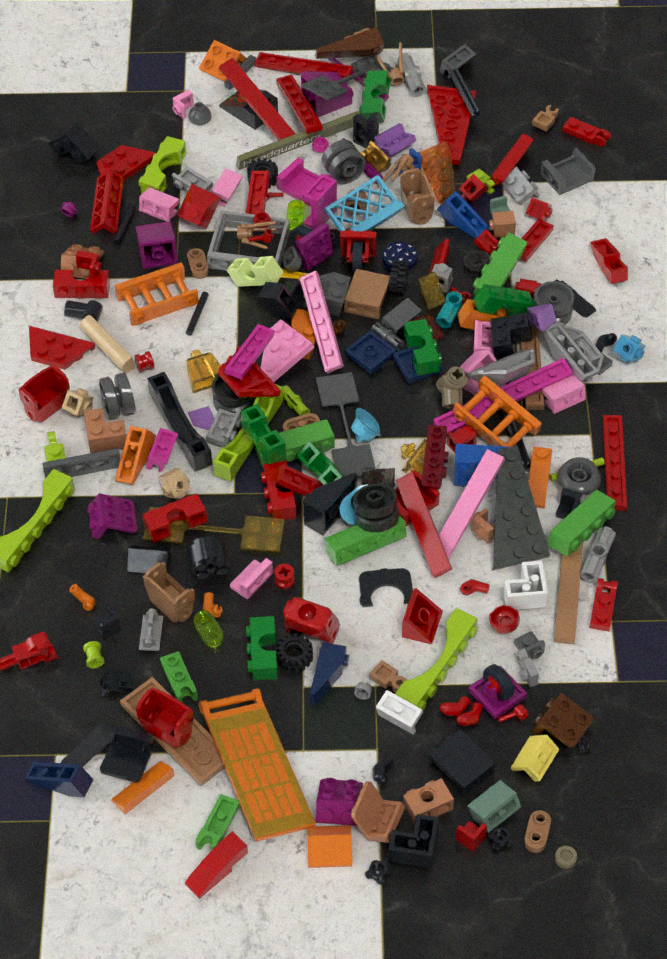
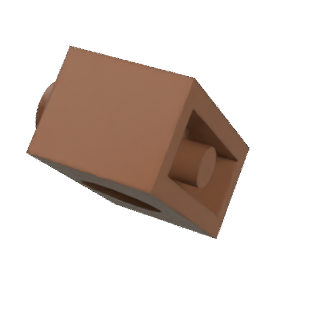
M441 778L437 781H429L419 789L409 790L403 795V804L415 826L417 814L437 817L453 810L454 798ZM430 799L431 802H425L423 800Z

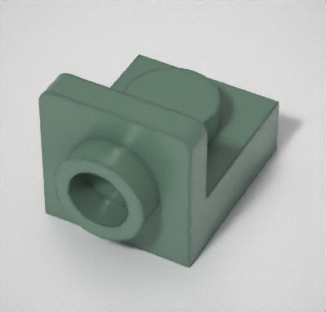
M506 196L490 200L489 212L491 216L492 212L511 211L507 206L508 198Z

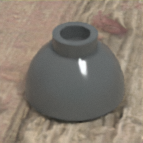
M201 102L195 103L188 115L189 121L195 125H204L212 118L209 108Z

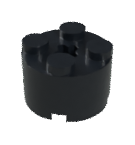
M204 536L194 540V544L191 547L190 545L187 546L186 550L191 572L196 575L197 579H205L209 574L223 575L228 572L227 568L230 565V559L224 538L221 537V540L216 539V536Z

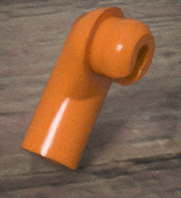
M77 584L70 587L69 591L83 604V608L87 611L92 610L96 605L95 599Z
M207 592L204 594L203 610L212 618H218L221 616L223 609L221 606L218 607L217 604H213L214 594Z

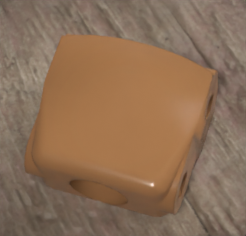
M419 168L406 170L403 174H400L402 203L405 205V210L412 223L426 224L432 218L435 197L423 170H419Z
M159 562L151 567L143 576L144 586L150 601L172 622H184L191 616L195 601L194 590L192 588L185 590L167 573L164 562Z

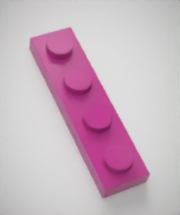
M258 324L225 367V373L242 380L274 337L275 330Z

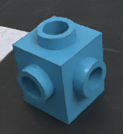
M621 334L613 351L621 355L620 359L627 363H630V361L637 362L645 353V345L641 343L642 340L634 335L630 337Z

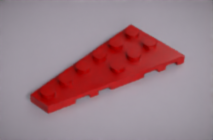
M427 85V93L442 161L447 164L460 165L471 114L457 88ZM470 90L473 98L475 99L476 91Z

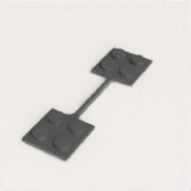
M368 56L351 63V66L360 70L357 73L338 81H330L325 76H319L301 84V86L326 100H330L348 91L340 84L363 74H368V71L384 70L375 56ZM383 62L390 73L393 67H391L388 63Z
M352 372L316 377L322 407L338 406L340 408L348 439L347 447L332 449L335 465L345 476L354 472L357 474V478L377 475L370 444L355 446L351 442L343 406L348 403L359 402Z

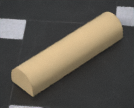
M91 315L86 316L81 321L80 328L123 372L128 373L135 369L132 356Z

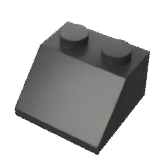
M331 272L321 275L319 278L329 314L339 317L351 277Z

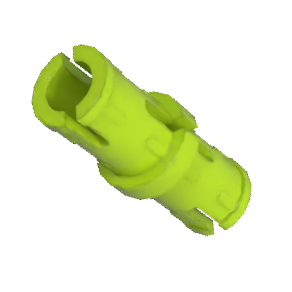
M288 385L283 386V398L287 401V405L291 409L293 408L299 416L310 413V410L303 404L301 397L295 395Z

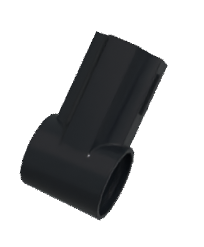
M69 300L66 301L64 314L65 316L81 319L91 315L98 322L103 306L95 300L89 301L88 304Z

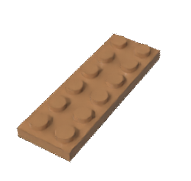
M153 677L120 700L121 706L140 725L136 707L146 691L155 688L170 695ZM195 719L193 720L191 737L183 746L180 745L175 748L153 736L163 749L200 786L204 785L225 768L213 737Z

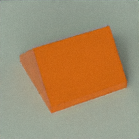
M351 825L308 827V868L352 867Z

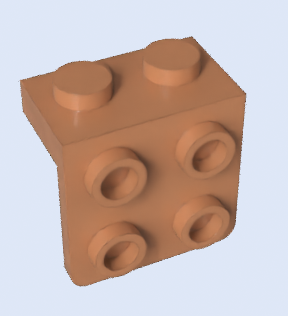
M74 244L61 255V270H73L74 277L87 279L90 276V270L77 268L75 256L77 251L98 254L100 259L104 255V250H100L99 247L95 246L83 248L82 245Z
M366 781L352 809L351 817L368 841L390 843L392 830H396L405 806L402 802L383 800L372 782Z

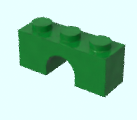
M387 70L368 71L367 78L364 79L365 92H362L363 103L360 106L359 112L361 116L367 119L377 112L379 113V122H384L386 105L383 98L377 99V97L382 94H389L391 79Z
M484 284L474 298L478 312L492 315L503 306L508 316L525 313L528 307L534 306L529 292Z
M426 319L405 322L404 336L408 348H420L413 350V364L417 376L439 372V364H442V357L440 353H437L436 339L432 338V327L428 326Z
M255 404L240 411L242 427L270 465L285 458V441L277 430L271 432L267 423V416L259 405Z
M310 441L297 454V457L319 477L318 479L323 485L345 476L323 451Z
M274 616L250 617V626H246L247 638H251V643H247V655H251L252 660H248V673L252 672L253 680L278 679L276 651L262 649L266 645L276 644Z

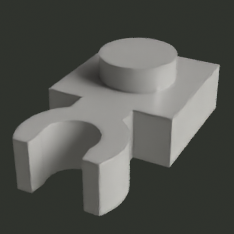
M525 648L517 650L519 656H516V659L522 667L520 669L522 679L527 681L529 687L538 685L539 673L532 659L528 657Z

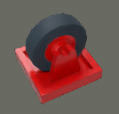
M369 230L340 231L341 256H347V262L352 263L353 273H355L356 269L362 270L363 263H368L369 257H376V232Z

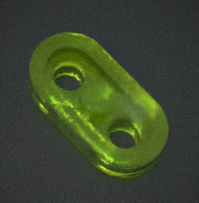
M292 200L288 203L286 219L290 220V229L294 230L297 226L304 225L305 203L301 200Z
M207 611L198 612L194 616L193 621L194 627L203 642L209 647L221 645L224 640L223 631L213 615Z

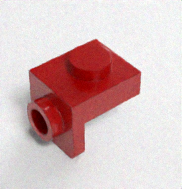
M531 198L525 214L546 221L547 218L551 217L552 205Z
M487 229L474 241L488 257L494 250L497 251L499 249V241Z
M78 250L75 255L77 268L90 270V277L95 279L96 274L101 270L99 255Z

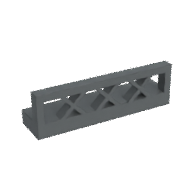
M114 448L43 462L42 464L45 479L53 469L70 477L118 468L121 458L119 449Z

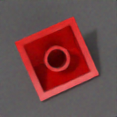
M417 588L413 589L402 621V637L432 644L443 610Z

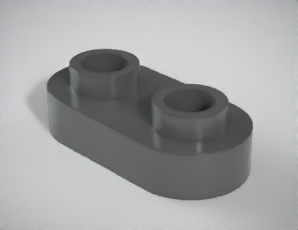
M294 246L289 247L282 255L284 267L289 272L297 271L301 267L302 258L300 252Z

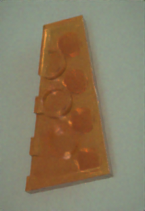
M447 141L419 152L422 156L421 166L440 204L456 191L450 147Z

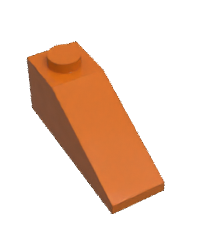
M467 299L457 313L460 326L475 330V320L491 322V319L508 316L505 308H499L494 315L480 313L474 300Z
M130 426L116 474V482L131 485L135 483L154 444L156 437L154 433L148 429Z
M533 446L528 483L536 508L545 509L552 449Z

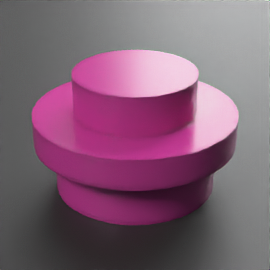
M317 137L312 143L313 150L320 153L329 147V142L324 137Z

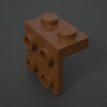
M560 693L555 700L551 698L544 707L547 709L545 714L543 715L540 712L533 723L536 726L532 732L540 735L545 729L567 747L573 748L593 722V716L563 693Z

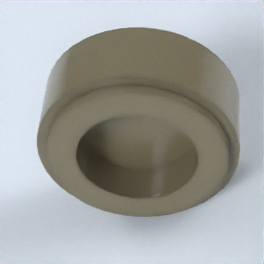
M570 846L559 847L555 853L556 864L563 869L574 867L577 862V852Z

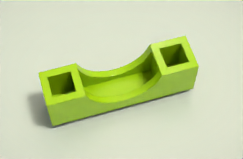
M167 136L164 142H161L157 154H154L151 164L146 167L145 174L139 179L141 194L149 187L163 193L167 188L166 175L162 171L171 165L181 164L187 154L186 141Z

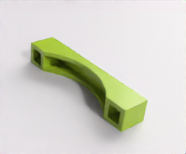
M279 385L277 386L281 390L280 396L256 397L253 404L259 405L267 416L268 424L283 402V387ZM243 427L228 445L221 448L213 460L214 476L232 482L255 446Z
M55 469L43 481L42 500L34 516L18 530L0 537V569L10 572L13 567L17 566L22 555L29 551L33 541L40 537L45 526L51 523L56 512L60 511L68 497L73 495L75 487L72 477Z
M455 608L446 621L445 634L447 642L439 660L425 673L404 681L395 695L424 711L427 704L426 701L429 697L432 698L435 695L437 685L440 682H444L448 674L447 671L450 667L453 668L460 652H465L469 639L476 636L479 629L477 627V618Z

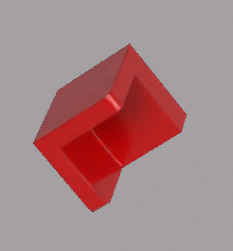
M470 821L464 827L459 825L456 829V840L474 852L486 838L487 825L483 823L480 827H477Z

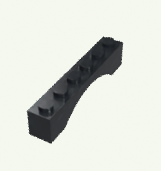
M162 372L147 378L151 397L171 431L178 433L176 440L193 469L198 471L213 465L210 447L204 437L197 433L188 420L166 373Z

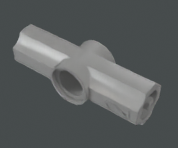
M403 53L404 83H407L411 94L416 97L421 96L425 92V85L421 79L420 67L415 65L411 55Z
M606 526L599 528L580 574L584 581L589 583L597 582L616 536L612 528Z

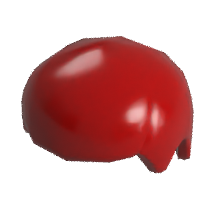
M502 605L496 607L489 614V622L492 629L497 633L508 634L515 631L519 626L520 615L518 610L512 606Z

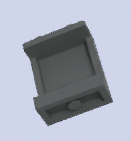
M577 148L573 149L571 157L555 164H551L548 160L541 163V176L559 195L594 181L596 171L594 164L590 163Z

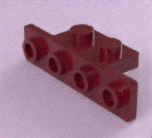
M428 425L422 488L441 489L442 478L447 476V467H444V463H448L449 452L445 451L446 426Z

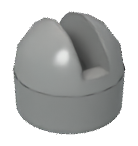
M359 682L354 691L355 696L362 700L369 699L372 692L371 685L368 682Z

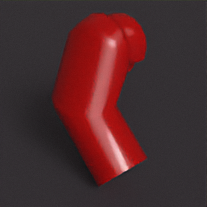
M471 579L461 585L460 591L464 595H470L477 591L487 594L490 584Z
M462 696L457 703L444 702L440 705V712L447 716H458L463 713L471 701L466 696Z
M475 702L470 712L459 714L456 719L458 725L470 726L477 724L483 705Z

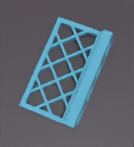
M377 175L327 206L324 211L339 231H346L342 226L343 221L352 223L350 230L371 231L398 214L405 205L401 200L399 202L396 200L380 176ZM376 181L380 186V191L372 190V183ZM360 191L368 192L367 200L358 198ZM371 193L379 195V202L370 201ZM382 196L388 197L392 203L389 205L383 204ZM347 199L353 200L354 208L345 206V201ZM357 202L365 203L366 210L357 209ZM369 204L378 206L377 213L368 212ZM331 209H341V215H334ZM344 210L353 212L352 219L343 217ZM356 213L365 215L363 222L355 220Z

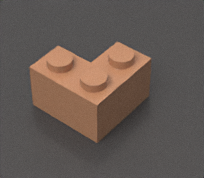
M103 408L84 411L90 453L114 448L124 449L127 438L124 420L105 423Z

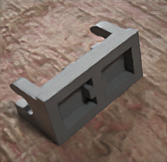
M465 44L442 60L439 72L444 74L447 70L449 73L448 78H451L450 71L455 68L459 69L466 63L470 64L476 53Z
M406 298L382 318L381 324L388 330L392 329L396 335L405 322H409L413 318L416 319L422 310L409 298Z

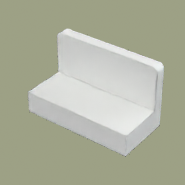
M386 690L376 706L379 716L407 732L415 734L414 726L423 714L422 709Z

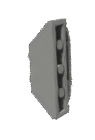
M557 322L543 331L553 358L556 361L564 358L573 371V375L579 380L583 381L599 374L604 356L583 331L565 326L561 322Z
M534 348L509 355L470 371L467 375L478 383L485 375L498 387L505 386L506 383H511L527 375L535 362Z

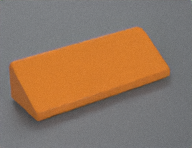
M159 761L143 774L139 782L131 783L113 797L111 801L124 814H127L174 777L173 768Z

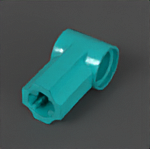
M453 291L446 295V301L436 318V323L440 327L445 329L451 327L462 307V295Z

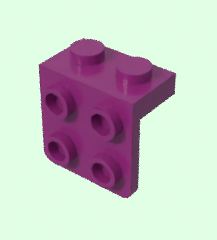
M98 493L95 499L89 503V527L92 532V538L100 539L108 528L129 533L137 531L133 501Z
M335 778L321 779L316 801V822L357 826L351 814L363 788V783L354 779L347 781L336 780Z

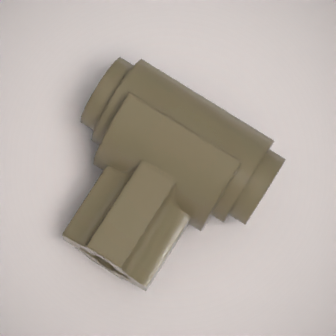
M460 367L450 368L436 382L439 392L442 393V407L453 410L456 403L462 406V388L468 382V377L465 376V372Z

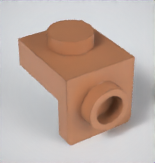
M485 508L481 512L474 514L471 530L479 539L484 540L488 544L493 540L494 528L487 523L488 510Z

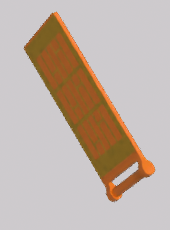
M259 688L252 689L249 693L209 702L206 700L200 701V712L206 720L255 841L258 842L315 826L316 822L264 705ZM251 700L255 702V704L210 713V710Z

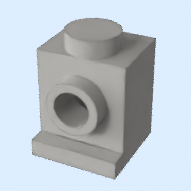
M444 263L435 264L431 272L430 289L447 293L453 281L452 268ZM437 281H444V284L437 283Z

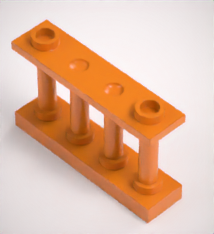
M182 262L115 285L118 301L126 300L132 310L129 312L131 326L142 324L143 322L198 304L197 289L189 291L183 281L185 280V270ZM177 283L182 294L172 297L167 285ZM160 288L165 300L155 302L150 291ZM143 294L148 306L138 308L133 297Z
M485 375L479 381V392L464 407L459 403L454 405L453 413L456 419L461 422L463 421L470 428H474L476 433L491 446H514L527 433L535 436L540 431L542 425L539 420ZM488 396L494 403L476 419L469 411L484 397ZM498 409H503L508 415L492 431L483 425ZM513 420L517 421L522 425V428L505 444L497 436Z

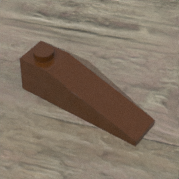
M377 27L320 47L316 49L315 57L316 59L376 56L383 51L384 42Z

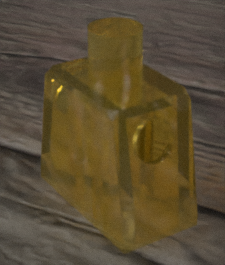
M193 350L190 353L191 358H188L186 363L192 393L212 388V382L216 375H218V369L221 365L212 353L201 354L200 350Z

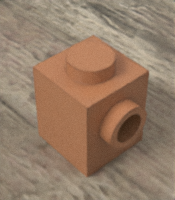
M513 211L492 212V220H489V229L493 230L494 237H505L508 232L515 235L516 221Z

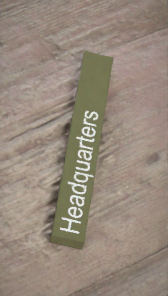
M356 111L322 124L323 130L308 134L303 131L237 156L236 166L238 170L249 167V163H252L253 160L257 162L258 158L261 160L266 158L267 160L310 144L317 137L326 138L353 127V117L356 114L360 115V113Z

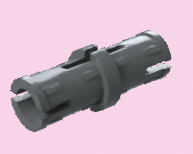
M376 322V325L372 326V332L396 348L397 351L401 350L398 346L404 347L405 342L397 337L391 329L388 330L380 322Z

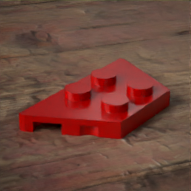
M121 145L96 162L100 176L112 169L126 180L151 163L155 152Z
M33 326L29 327L31 361L49 366L53 365L66 370L74 362L83 358L85 352L95 349L94 342Z
M238 346L233 356L230 355L227 361L218 369V375L238 397L280 396L281 390L256 362L242 380L225 373V367L241 346Z

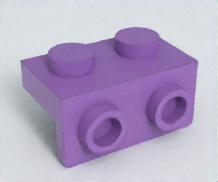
M398 123L374 137L376 145L388 156H394L398 151L406 149L416 142L415 135L406 133L402 123Z

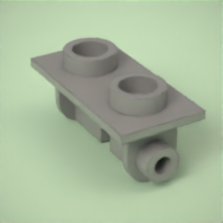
M149 609L146 615H143L139 650L159 651L163 616H158L155 609Z

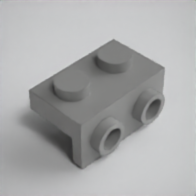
M188 166L179 175L175 173L171 175L175 187L188 192L191 183L207 191L214 186L212 181Z
M516 167L502 183L518 203L522 205L533 194L537 197L540 194L537 192L538 186L533 181H528L530 178L528 174Z
M219 408L206 436V441L222 447L228 445L236 437V428L241 427V409H237L236 413H232Z

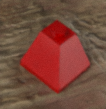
M191 183L177 215L207 229L221 197Z

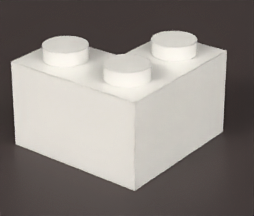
M542 560L522 562L521 579L505 580V605L512 606L517 610L546 607L548 591Z

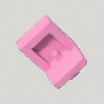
M190 90L173 98L172 108L174 113L182 119L186 118V109L194 106L193 93Z

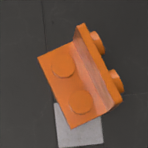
M214 40L199 69L225 82L227 78L220 71L219 66L232 57L237 63L242 64L246 57L241 52Z

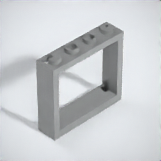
M220 211L207 254L208 268L226 271L236 258H249L253 265L257 262L259 257L218 252L225 227L237 229L238 225L254 224L253 218L255 215ZM270 217L271 221H276V224L265 228H276V231L271 233L282 234L275 257L276 262L281 266L282 255L284 254L290 233V220Z

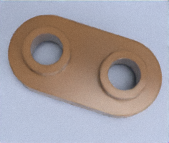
M198 248L189 250L187 261L191 275L197 279L205 278L209 274V268L204 251Z
M313 413L288 419L283 424V432L319 422L320 419Z
M534 811L529 818L524 845L527 850L533 853L541 852L546 846L551 817L545 811ZM538 818H541V819H543L544 821L539 822V821H537V819H538ZM537 837L539 840L535 841L532 838Z

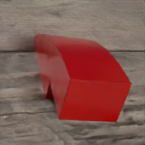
M604 238L590 242L593 254L609 282L614 284L628 280V267L620 260V252L609 240Z
M232 831L201 861L185 881V885L200 899L231 873L232 867L248 854L247 844Z

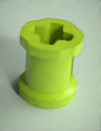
M97 641L88 642L83 646V651L87 655L86 665L89 668H99L104 664V658L101 657L100 653L101 643Z

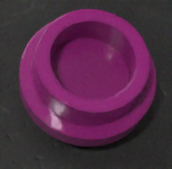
M62 203L61 212L64 215L72 218L73 215L78 213L77 207L73 203Z

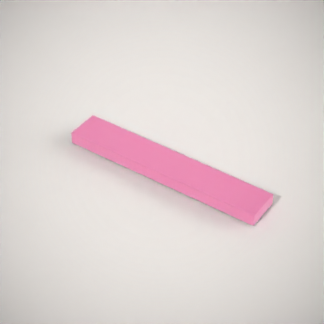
M313 271L300 277L324 370L328 374L344 367L319 274L317 271Z
M488 449L439 534L448 559L453 554L505 461L504 457Z

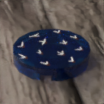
M394 242L384 248L382 261L386 267L390 268L392 267L393 260L408 261L410 270L417 263L418 253L411 244Z

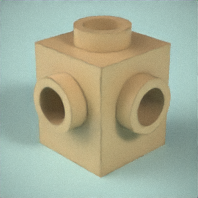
M81 388L68 390L62 408L69 411L71 415L80 417V415H84V411L92 409L94 397L88 395V391Z
M173 468L158 477L162 484L161 490L168 498L180 499L186 496V492L191 489L189 486L190 480L182 472L181 468Z

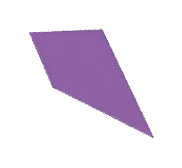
M209 406L188 412L193 426L210 430L214 417Z

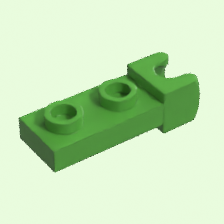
M179 651L161 657L160 663L175 699L183 703V697L190 696L193 701H197L196 687L190 678Z
M220 794L204 827L201 828L196 838L195 845L198 850H201L208 843L211 844V849L213 850L224 839L240 807L239 800Z

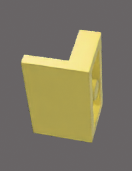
M548 735L530 736L511 769L513 771L524 770L534 782L541 781L559 748Z

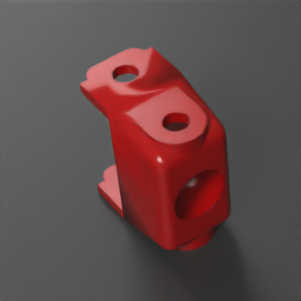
M53 365L34 375L18 390L27 416L34 422H44L62 408L67 391L70 390V385L65 373Z
M294 597L287 602L283 613L284 627L287 633H291L293 629L324 640L325 643H334L339 632L340 622L328 607L299 597Z
M148 689L136 707L137 717L143 729L175 748L185 745L192 734L193 710L158 689Z

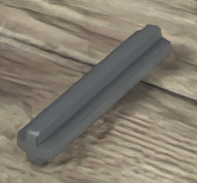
M249 55L240 65L245 73L255 64L256 57ZM228 79L224 82L225 88L230 90L234 87Z

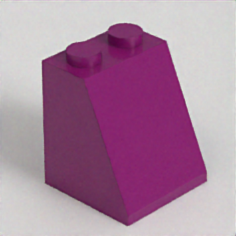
M301 72V84L319 76H325L330 81L343 79L337 72ZM342 83L340 85L348 91L330 100H326L301 86L303 94L317 117L351 105L352 97L354 96L352 88L348 87L346 83Z
M170 221L135 227L143 269L178 264L176 241Z

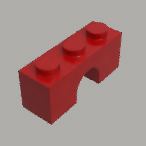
M55 270L53 280L55 298L99 299L109 297V270H100L96 274L95 279L89 276L82 281L74 279L73 270Z
M286 461L275 462L270 465L263 464L264 472H261L262 484L266 483L264 496L265 499H269L267 511L268 515L272 514L273 522L296 518L293 491L281 492L279 490L286 487L276 483L278 469L282 464L287 466Z
M197 493L142 514L145 528L153 543L172 536L170 524L174 521H184L190 529L208 522L206 509Z

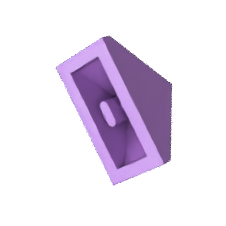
M552 304L527 308L531 325L540 331L546 330L557 321Z

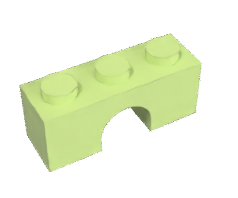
M273 256L260 257L254 265L249 258H236L226 270L238 287L261 286L265 282L277 283L284 273Z

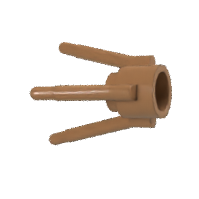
M399 42V66L396 65V68L391 69L389 73L393 85H400L404 82L401 42ZM377 55L376 58L379 64L381 65L382 69L387 70L383 61Z
M402 154L401 158H398L395 165L384 176L383 182L389 178L397 167L398 169L391 181L396 179L400 171L414 169L415 166L412 165L414 158L408 154Z
M276 221L238 225L237 239H242V243L268 249L267 246L260 243L249 242V237H253V232H264L265 229L276 231V228H255L275 225Z

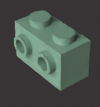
M500 780L477 799H474L468 805L472 819L480 826L483 823L486 824L487 832L489 833L521 808L517 793Z

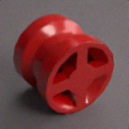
M150 351L145 352L143 355L137 354L134 356L140 373L144 372L145 369L155 368Z
M289 564L278 565L274 570L276 586L281 589L292 587L295 582L293 567Z

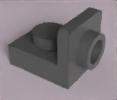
M532 631L514 639V645L517 649L525 648L529 658L537 659L543 655L545 642L544 640L539 641Z

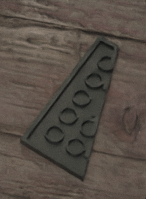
M517 445L498 449L497 454L504 457L505 461L497 473L492 571L550 556Z

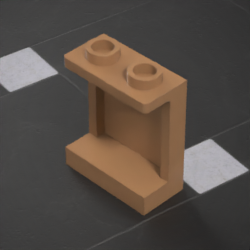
M356 269L344 299V312L379 319L387 290H390L391 277Z

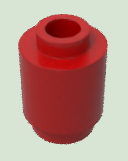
M520 278V282H516L515 289L529 292L531 298L534 299L536 288L541 283H537L535 280Z

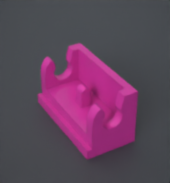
M163 428L159 429L148 456L146 469L151 470L153 465L159 466V472L163 471L178 433Z

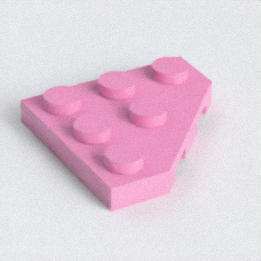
M281 319L270 328L275 330V334L264 349L261 369L273 382L314 348L308 339Z

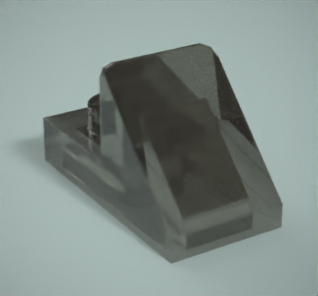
M366 467L362 469V485L384 484L394 488L395 468Z

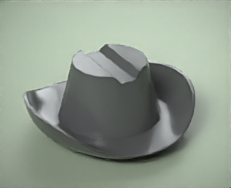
M575 457L560 467L557 473V482L563 488L580 493L594 492L599 488L601 475L597 466L591 460Z

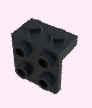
M112 725L110 729L111 744L100 766V772L137 783L141 780L154 751L153 735L131 730L123 726Z

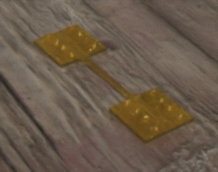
M150 507L149 511L155 510L157 507ZM246 516L242 529L198 525L191 529L237 533L242 536L240 549L280 552L285 519ZM174 521L170 524L172 536L160 541L182 543L184 532L190 528L184 521ZM145 528L143 540L152 541L149 533Z

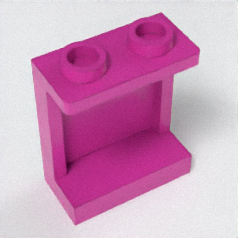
M298 157L277 176V189L310 207V203L302 200V194L316 181L319 175L304 168V160Z
M321 174L302 194V200L311 204V214L304 221L305 226L316 229L330 219L324 209L337 201V180ZM337 208L331 209L333 214L337 211Z

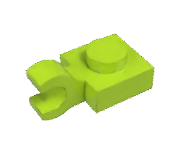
M480 169L473 172L489 189L486 192L487 194L495 191L492 188L495 183L491 180V177ZM471 173V174H469L468 176H466V180H467L473 173Z
M55 431L47 432L49 445L44 446L47 462L66 458L63 443L57 444Z

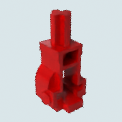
M40 632L29 637L26 642L12 646L13 654L0 658V670L2 671L17 664L22 670L43 660L45 663L58 658V654L47 633Z

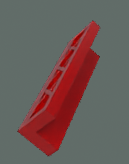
M112 169L97 177L90 227L92 233H96L103 228L111 234L117 232L124 177Z

